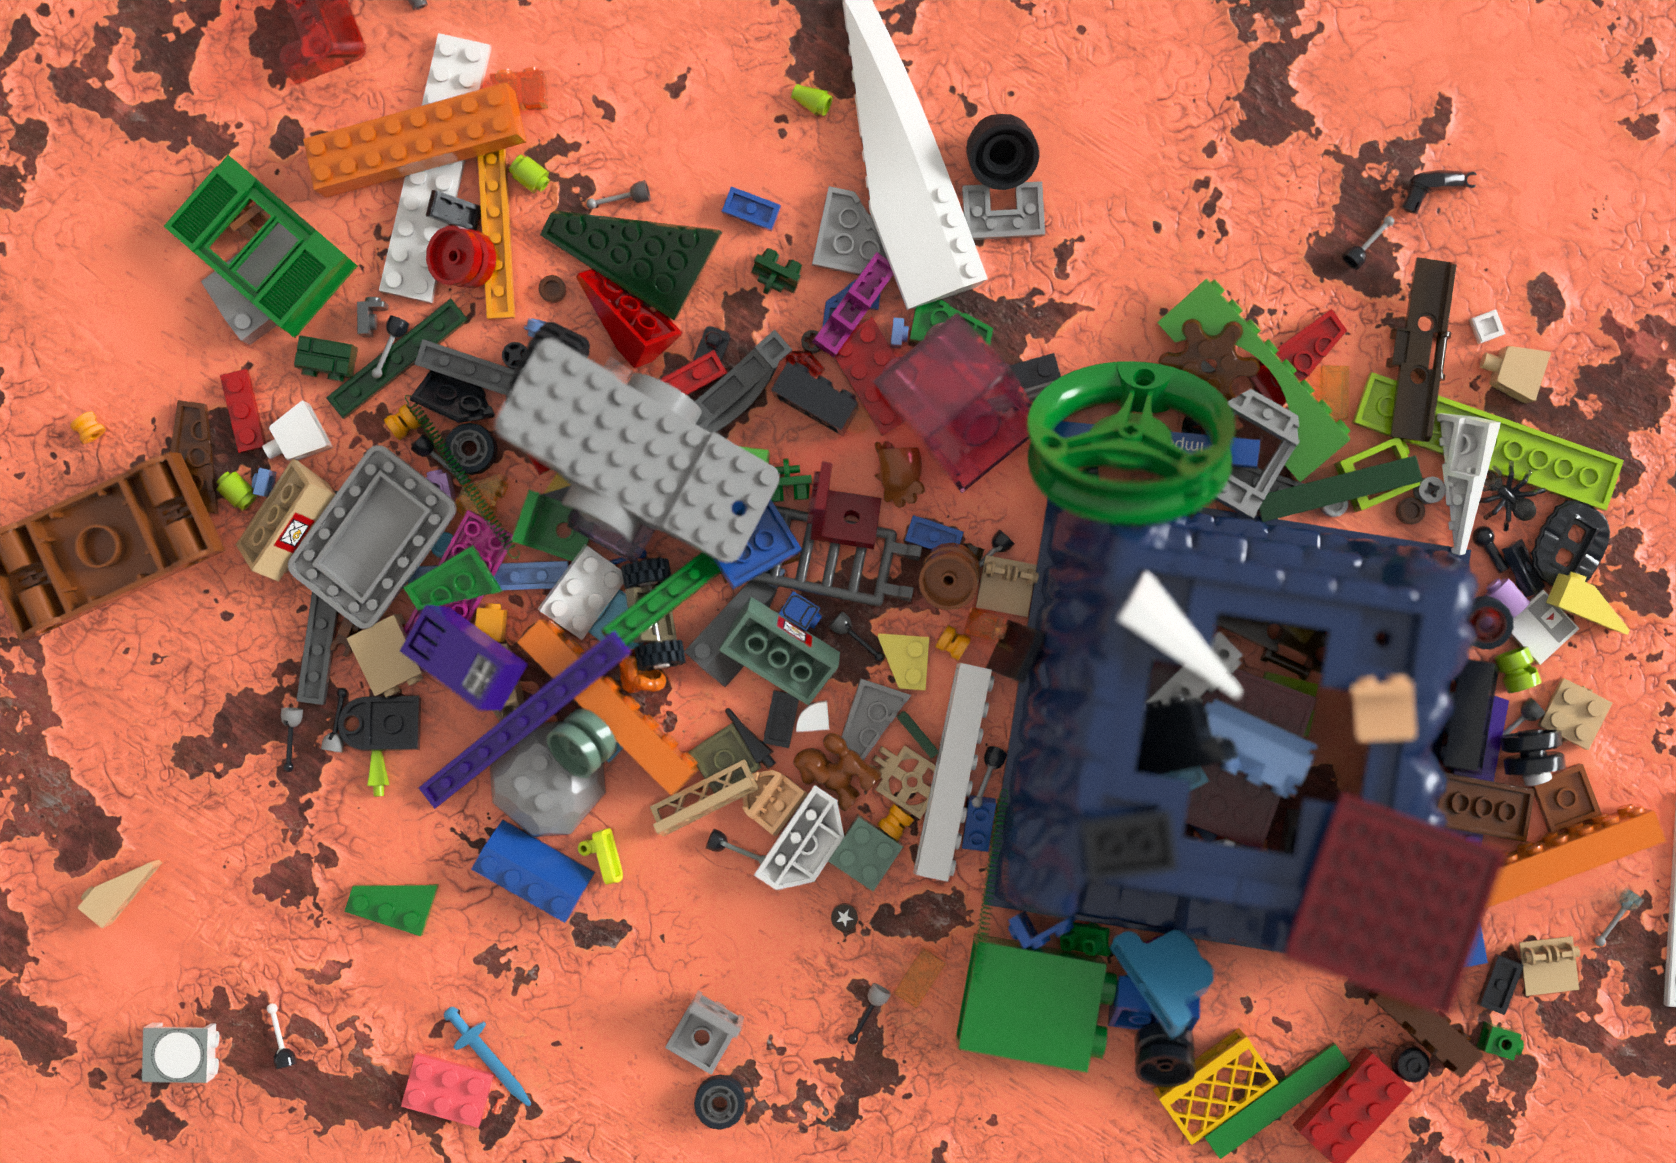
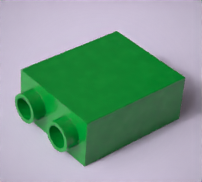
M974 933L955 1038L958 1049L1088 1073L1090 1057L1102 1059L1105 1053L1107 1027L1096 1024L1100 1004L1109 1006L1113 1004L1117 974L1106 972L1107 964L1097 955L1092 956L1081 952L1064 951L1048 946H1040L1033 950L1030 945L1024 949L1020 941L987 935L978 936L988 940H977L987 944L977 945L987 950H976L986 955H975L978 953L974 950L979 949L975 945L980 943L976 941L979 937ZM974 955H975L976 957H978V958L985 959V961H983V960H976V961H975V962H977V963L984 964V966H980V965L974 966V967H976V968H979V969L984 970V971H973V972H975V973H977V974L983 975V976H972V977H974V978H976V979L982 980V981H979V982H978V988H977L976 991H973V990H972V985H973V983H974L973 989L975 990L976 987H977V981H978V980H975V979L971 978V975H975L974 973L971 972L972 970L975 969V968L972 967V965L976 964V963L973 962V960H974V959H977V958L974 957Z

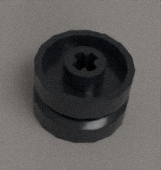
M1532 729L1500 736L1502 751L1506 753H1520L1508 756L1503 760L1506 775L1540 774L1566 769L1565 755L1563 753L1546 751L1563 745L1561 730Z
M1161 1023L1147 1025L1136 1032L1134 1050L1136 1053L1135 1073L1137 1078L1144 1083L1158 1087L1179 1086L1194 1078L1196 1073L1195 1058L1193 1056L1195 1051L1194 1037L1192 1032L1186 1027L1181 1034L1172 1039Z

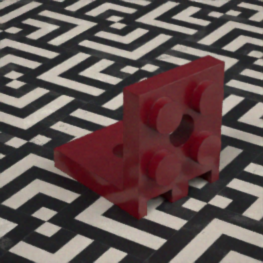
M822 462L820 472L815 471L813 489L809 503L807 524H812L810 540L874 549L882 498L829 490L833 463ZM848 515H853L859 521L855 524H849L844 518Z

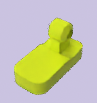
M611 828L594 832L592 840H585L579 843L578 852L582 856L592 853L597 854L603 881L606 885L617 883L623 879V871Z

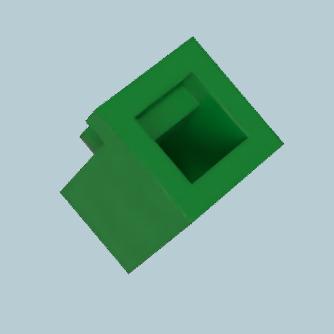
M1484 1021L1476 1047L1486 1053L1514 1061L1515 1055L1519 1056L1522 1053L1524 1041L1521 1040L1522 1035L1518 1032ZM1503 1040H1506L1505 1046L1502 1048L1501 1043Z

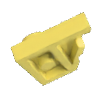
M878 633L879 642L898 688L926 690L929 637Z

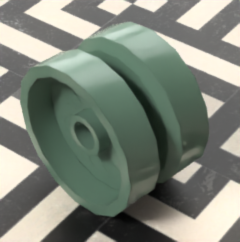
M576 708L565 718L563 723H559L547 735L548 747L556 761L569 773L579 778L590 777L600 767L601 763H605L617 751L615 737L607 724L596 714L584 708Z

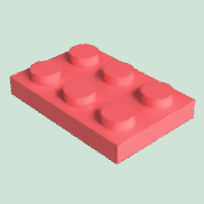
M417 1052L401 1107L479 1128L494 1073Z

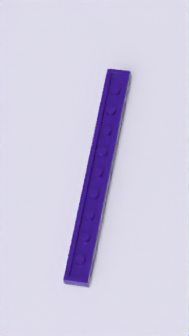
M615 631L611 632L419 787L420 791L433 808H437L628 656L631 651Z

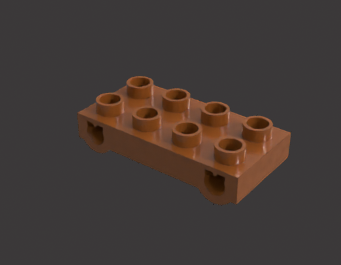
M168 452L146 460L132 467L127 472L18 522L0 528V599L19 640L36 638L225 551L182 454Z

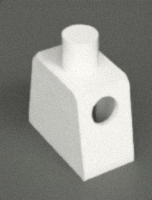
M305 401L299 402L270 425L269 429L275 439L262 446L269 459H273L283 453L288 461L292 459L298 461L333 448L310 403Z

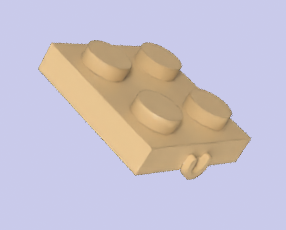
M1561 678L1544 710L1546 714L1540 718L1537 726L1545 730H1561L1563 742L1569 741L1584 750H1589L1613 703L1593 693V690L1587 689L1585 686L1581 687L1565 678Z

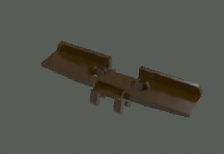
M1416 258L1405 328L1391 329L1390 339H1395L1393 357L1386 360V367H1399L1390 437L1429 442L1432 438L1440 381L1445 380L1443 369L1447 341L1451 338V332L1447 331L1457 267V264L1454 262ZM1421 317H1426L1431 321L1430 330L1422 331L1419 328L1418 320ZM1432 338H1437L1433 369L1431 370L1428 369ZM1412 371L1416 372L1423 379L1421 384H1416L1411 380L1410 374Z
M1217 612L1215 625L1265 648L1260 658L1261 661L1265 663L1269 661L1299 675V679L1303 681L1308 678L1311 670L1322 675L1324 662L1317 660L1316 650L1319 647L1327 646L1328 635L1325 634L1326 629ZM1271 624H1277L1280 627L1274 639L1267 635V628ZM1278 644L1293 649L1306 657L1304 666L1275 653L1279 649Z

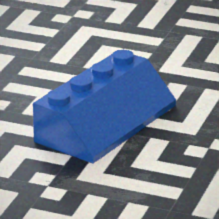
M505 820L500 822L471 868L476 873L564 923L571 916L595 874V871Z

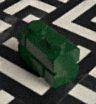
M299 336L294 367L302 370L301 375L317 377L318 373L328 374L327 379L344 382V377H353L358 347L347 343Z

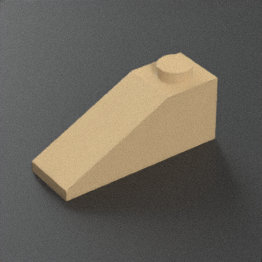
M159 859L96 887H89L81 896L83 901L77 908L101 928L112 925L160 867L162 862Z

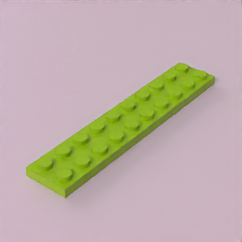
M1373 372L1369 373L1352 424L1390 436L1397 381ZM1439 395L1433 434L1430 441L1422 442L1400 438L1412 445L1444 455L1443 446H1440L1439 441L1442 433L1441 423L1437 421L1438 413L1472 416L1501 422L1488 471L1508 478V467L1513 466V480L1520 482L1525 475H1528L1527 485L1538 489L1545 488L1547 492L1573 501L1577 500L1601 511H1607L1624 462L1622 459Z

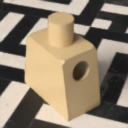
M1506 346L1500 349L1498 356L1484 353L1480 362V368L1492 371L1489 381L1492 387L1528 404L1536 401L1551 352Z

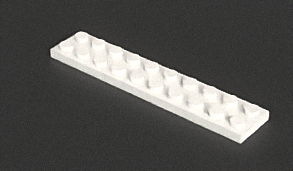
M438 33L422 105L482 89L492 48L490 44ZM466 159L405 176L379 287L380 292L433 304L438 281L433 278L428 270L426 262L427 246L431 237L439 229L451 225L426 217L427 207L432 190H438L454 197L458 196Z

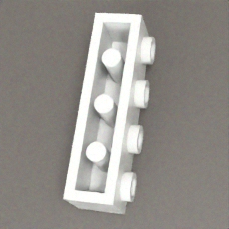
M1219 631L1213 637L1211 652L1224 669L1232 674L1242 664L1239 658L1243 654ZM1184 665L1146 703L1162 700V704L1170 703L1169 698L1184 694L1186 699L1197 698L1203 702L1200 696L1206 690L1212 693L1218 686Z

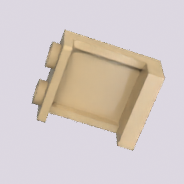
M402 614L392 615L372 627L347 638L374 696L384 694L385 698L400 691L398 686L406 682L411 686L423 680L422 674L427 672L400 652L407 639V634L402 626L406 623Z

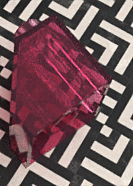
M958 313L954 314L945 323H938L930 328L924 340L903 357L891 360L883 369L882 374L873 380V383L892 410L961 493L1029 439L1028 415L1032 406L1030 399L1012 369Z

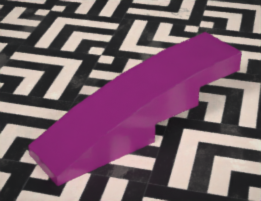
M878 252L875 253L812 343L833 358L893 276L889 261Z

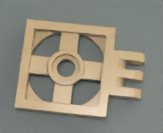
M905 745L897 756L881 746L879 751L887 756L885 761L877 755L873 758L874 761L882 765L879 769L882 773L880 777L882 780L875 790L921 819L926 811L931 789L923 783L922 776L928 767L934 773L936 765ZM903 760H918V764L911 772L907 773L898 767V764ZM891 775L900 780L903 786L896 797L891 793L889 787ZM915 777L917 785L909 787L907 785L908 778ZM918 792L927 798L926 801L920 804H906L911 793Z

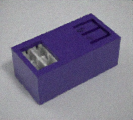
M425 605L400 649L401 653L478 710H502L528 665L452 608L446 606Z

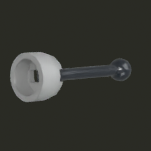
M340 688L337 691L339 700L333 731L323 738L321 745L323 750L341 753L343 751L344 740L338 734V719L343 708L344 698L348 695L346 688Z
M281 708V721L288 727L286 762L283 764L285 772H291L294 768V765L291 763L293 729L302 721L303 709Z
M873 983L868 991L870 1005L853 1034L848 1036L847 1040L850 1044L857 1043V1036L874 1007L882 1006L890 998L891 993L883 986Z

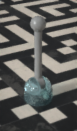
M1625 888L1619 897L1621 909L1601 936L1595 938V944L1597 946L1605 945V938L1626 910H1637L1645 900L1628 888Z

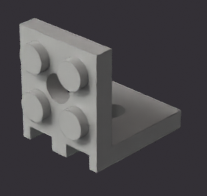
M698 990L665 1048L712 1075L732 1038H737L741 1031L744 1016L736 1015L726 1009L725 1005L718 1001H712L702 995L703 992ZM699 1030H705L708 1032L710 1039L707 1043L700 1044L695 1040L694 1034Z

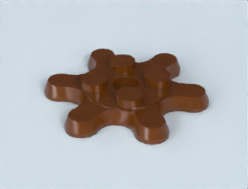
M1188 319L1182 325V333L1187 340L1185 349L1179 353L1165 352L1158 360V363L1161 365L1174 367L1203 379L1217 389L1227 402L1236 397L1231 389V384L1235 378L1239 376L1253 377L1260 370V363L1257 359L1241 357L1236 353L1235 345L1243 334L1242 326L1236 321L1226 323L1219 334L1211 336L1203 331L1198 320ZM1205 359H1214L1217 362L1216 370L1204 372L1201 364Z

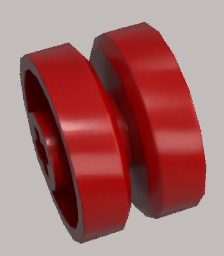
M446 226L439 229L431 237L427 246L426 262L429 272L438 282L445 285L475 289L484 285L491 278L496 267V252L494 244L484 233L458 226Z

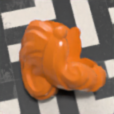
M629 649L631 653L621 660L619 664L623 690L628 693H635L640 690L650 692L662 690L666 685L665 674L656 669L652 671H638L635 650Z

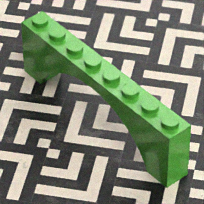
M1206 278L1157 323L1174 342L1186 340L1182 333V325L1188 319L1198 320L1203 331L1211 336L1219 334L1224 325L1230 321H1236L1242 326L1243 334L1237 341L1236 346L1254 355L1271 371L1282 388L1289 411L1298 415V440L1300 441L1286 461L1285 466L1301 482L1351 440L1348 435L1351 430L1341 419L1337 422L1330 415L1333 411L1323 399L1319 402L1312 395L1315 391L1305 379L1301 382L1294 375L1297 370L1287 359L1283 362L1276 355L1279 351L1278 348L1269 339L1264 342L1258 335L1261 331L1260 328L1251 319L1246 321L1240 315L1243 310L1235 300L1231 299L1228 301L1222 295L1225 289L1216 279L1210 281Z

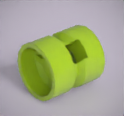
M1528 646L1507 651L1494 658L1499 672L1505 673L1503 682L1509 694L1529 689L1542 682L1537 668L1531 666L1533 657Z

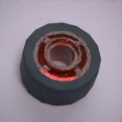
M1490 596L1474 598L1467 621L1475 629L1477 635L1473 646L1480 649H1494L1503 645L1510 638L1514 629V619L1510 610L1496 598ZM1491 617L1493 622L1489 628L1482 629L1479 627L1482 618Z

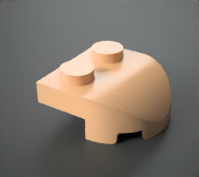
M777 771L756 772L752 775L759 789L743 797L744 806L742 808L748 817L754 819L772 835L777 836L808 793L787 776Z

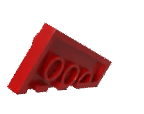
M1331 309L1280 345L1276 355L1282 362L1287 359L1297 371L1294 375L1301 382L1314 371L1315 367L1336 345L1347 329ZM1258 361L1260 363L1258 374L1247 378L1259 394L1283 407L1287 401L1281 386L1271 371L1261 361Z

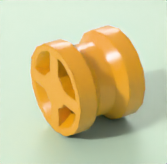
M92 411L80 415L70 424L71 429L80 435L79 440L82 444H88L96 440L106 431L102 424H98L96 415Z

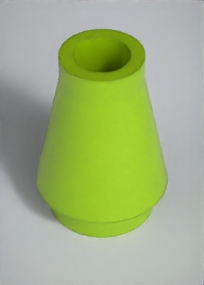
M796 84L791 94V99L799 102L816 116L819 114L825 116L833 100L828 91L805 87Z

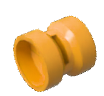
M406 403L399 408L398 413L395 415L390 414L384 419L386 425L398 440L405 438L407 432L411 429L416 430L421 426L418 423L419 420H416V416H413V412L410 411L411 408H408Z
M948 625L935 647L941 651L946 650L952 658L958 661L970 643L971 638L965 634H958L955 628Z
M893 803L887 817L882 818L877 825L898 841L903 835L902 831L904 828L910 826L914 819Z

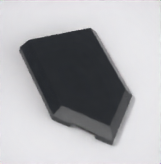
M431 370L410 397V401L458 423L495 417L492 407L487 403L486 394L482 387Z

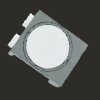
M150 1023L143 1027L142 1082L207 1083L213 1079L219 1069V1060L215 1058V1048L219 1045V1032L216 1031V1023H211L206 1027H163V1023Z

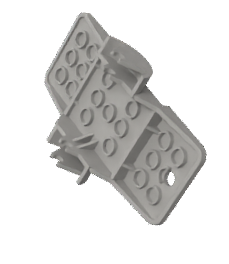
M553 339L541 341L496 419L495 429L498 435L552 468L570 483L571 487L561 504L577 509L587 522L597 524L601 530L621 534L625 537L626 541L632 543L642 524L646 527L662 531L720 562L731 563L737 560L742 554L779 483L777 469L717 433H709L697 426L696 423L702 413L701 409L692 399L671 385L641 373H633L628 384H625L617 379V375ZM735 501H741L745 504L746 512L743 516L733 514L731 507Z

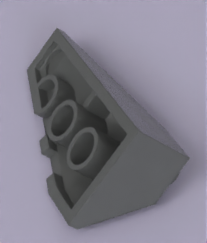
M750 580L684 652L703 670L726 687L744 666L719 651L720 645L736 616L750 597L770 608L777 590L766 583Z

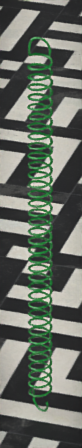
M407 401L408 408L412 409L413 407H416L418 405L415 403L412 407H409V402ZM417 409L411 411L413 412V416H416V420L420 421L427 417V414H425L420 419H417V416L423 414L424 410L419 412L417 415H414V413L418 411ZM426 419L423 423H420L418 421V423L421 424L422 427V425L428 422L430 419ZM432 422L426 425L425 427H422L424 428V432H427L426 435L430 437L438 432L436 430L431 435H428V432L434 430L435 426L430 428L428 431H425V428L433 424ZM440 434L437 435L434 439H431L429 437V439L432 440V444H435V448H438V452L442 453L449 449V447H446L442 451H439V448L445 446L446 443H443L439 447H436L438 443L444 440L443 438L437 441V443H433L435 439L441 436ZM448 451L445 455H441V453H440V456H444V457H445L446 455L450 454L452 451ZM451 455L448 459H444L443 457V460H446V464H449L448 467L452 468L451 472L456 473L463 468L460 467L456 471H452L453 468L460 465V463H457L453 467H450V464L456 462L457 459H454L453 461H451V463H447V461L453 458L455 455ZM466 471L461 472L459 475H455L454 473V476H457V480H460V484H463V486L471 481V479H468L465 483H461V481L467 478L468 475L464 476L462 479H458V477L460 475H463ZM471 483L467 487L462 486V488H464L465 492H467V488L473 486L474 483ZM474 487L473 489L467 492L468 496L471 497V500L473 496L477 495L480 492L477 491L473 495H469V493L474 491L477 487ZM480 495V496H478L476 499H474V500H472V501H474V502H473L474 505H477V506H478L479 504L483 503V502L485 501V499H483V500H481L479 503L475 504V501L478 500V499H480V498L482 497V495ZM488 503L484 504V505H483L482 507H480V508H478V507L476 506V508L479 509V512H480V510H481L482 508H484L485 506H487ZM489 507L485 511L480 513H482V517H485L484 520L488 521L487 525H491L490 529L495 530L502 524L497 525L495 528H491L492 525L497 523L499 520H496L492 524H489V521L496 517L493 516L489 520H486L487 516L491 515L493 511L490 512L488 515L483 516L484 512L490 510L491 507ZM505 528L500 529L498 532H494L493 530V533H496V537H499V541H502V543L510 538V536H508L504 540H500V538L506 535L507 532L503 533L501 536H497V534L503 531ZM509 541L507 544H504L503 546L506 547V546H507L508 544H510L512 541ZM516 544L512 545L510 548L507 549L504 547V549L507 550V553L509 554L508 551L514 546H516Z
M999 802V803L996 804V806H997L998 804L1008 805V803H1002V802ZM997 806V807H998L997 809L1007 810V808H1001V807ZM996 816L997 818H995V819H1004V820L1006 819V818H1001V817H998V816ZM995 821L996 823H994V824H1003V825H1005V823H1001V822H997V821ZM993 824V826L996 827V828H993V829H992L993 831H994V829H1003V830H1004V828L997 827V826H995V825ZM994 831L995 833H992V836L994 837V838H992V839H1003V838H1000V837H996V836H994L993 834H1004V833H1000V832H996V831ZM991 839V841L993 842L991 844H1002L999 842H995ZM992 846L993 848H990V849H989V850L992 852V853H989V856L991 857V858H989V859H1000V858H997V857H993V856H991L990 854H1001V853L994 852V851L991 850V849H1001V848ZM990 861V863H988V864H999V863ZM988 865L990 868H987V869H986V870L989 872V873H986V876L989 877V878H986V879H997V878H994V877H990V876H988L987 874H998V873H995V872H991V871H989L988 869H999V868L992 867V866ZM987 881L988 883H985L984 885L986 886V884H996V883ZM986 886V887H988V888H984V889H983L985 892H987V893H984V894H995V893L988 892V891H986L985 889H996V888H992V887ZM983 894V896L986 897V898H983V899H994V898L987 897V896H985V895ZM982 899V901L985 902V903H982V904H981L982 907H984V908H982V909H991V910H992V908L985 907V906H983V904H992V905H993V903L986 902V901H984V900ZM982 911L983 913L980 914V916L983 917V918H980V919H979V921L982 922V923L978 924V926L981 927V928L978 929V932H980V933L977 934V937H979V939H976V941H977V940H988V939L982 938V937H980V936H978V935H989V934L983 933V932H981V931H979V930H982V929L990 930L989 928H984V927H982V926H980V925H981V924L990 925V923H985V922L981 921V919H989V920H991V918H986V917L982 916V914H990V915H992V913H987V912ZM977 941V942L980 943V944H976V945H975L977 948H979V949H975V950H974L976 953H978V954H975V955H986V954L979 953V952H977L976 950H987V949L980 948V947L977 946V945H987V944L981 943V942ZM974 955V957L977 958V959H974L973 962L976 963V964L972 965V967L975 968V969L971 971V972L974 973L975 975H971V978H973V979H975V980H978V981H977V987H976L975 990L973 989V986H974V983H973V985H972V990H973V991H976V990H977V988H978V982H979V981H982V980L976 979V978H974V977H972V976H983V975L977 974V973H975V972H973V971H984V970H982V969H979V968L974 967V966H976V965L984 966V964H980V963H977V962H975V961H976V960H983V961H985V959L978 958V957H976L975 955Z

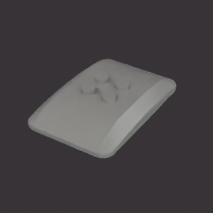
M380 445L373 446L367 450L290 557L288 569L293 577L354 625L363 629L370 628L385 613L445 531L456 513L455 502L391 450Z

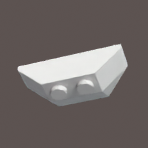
M814 785L754 875L775 890L814 882L844 838L837 800Z

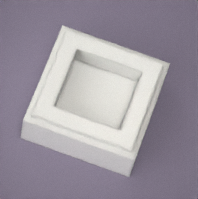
M1496 309L1469 319L1478 344L1505 335Z

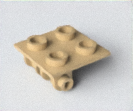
M985 555L976 608L1028 617L1033 585L1037 583L1039 573L1036 572L1037 565Z
M1573 936L1519 942L1521 963L1524 965L1522 971L1526 996L1579 990L1576 957H1580V949L1578 946H1574Z

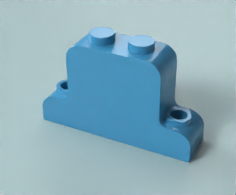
M1172 930L1148 944L1143 943L1141 938L1131 931L1123 932L1114 937L1110 946L1111 951L1170 1038L1172 1039L1181 1034L1192 1018L1187 1004L1205 995L1214 980L1211 964L1199 954L1194 940L1178 930Z

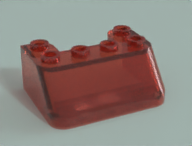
M286 0L301 39L289 43L282 48L280 61L285 73L296 85L354 63L364 57L367 49L366 43L348 0Z

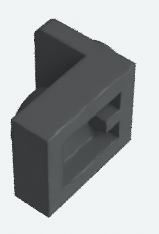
M366 297L365 301L357 302V334L360 336L374 337L373 330H377L378 321L377 315L373 314V311L389 310V305L381 301V298Z

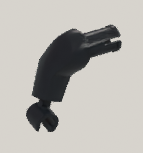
M1435 170L1416 174L1409 181L1411 189L1401 208L1412 214H1417L1427 193L1443 189L1474 188L1476 185L1468 184L1467 179L1469 176L1477 174L1475 172L1463 173L1452 170Z

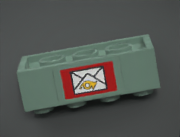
M750 597L740 610L719 647V651L808 706L839 667V651L753 597Z

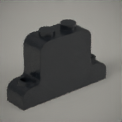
M1184 694L1169 698L1170 703L1162 704V700L1145 703L1146 709L1143 714L1139 740L1141 752L1137 753L1135 772L1156 776L1223 763L1238 757L1232 740L1221 735L1212 736L1205 707L1201 700L1197 698L1186 699Z

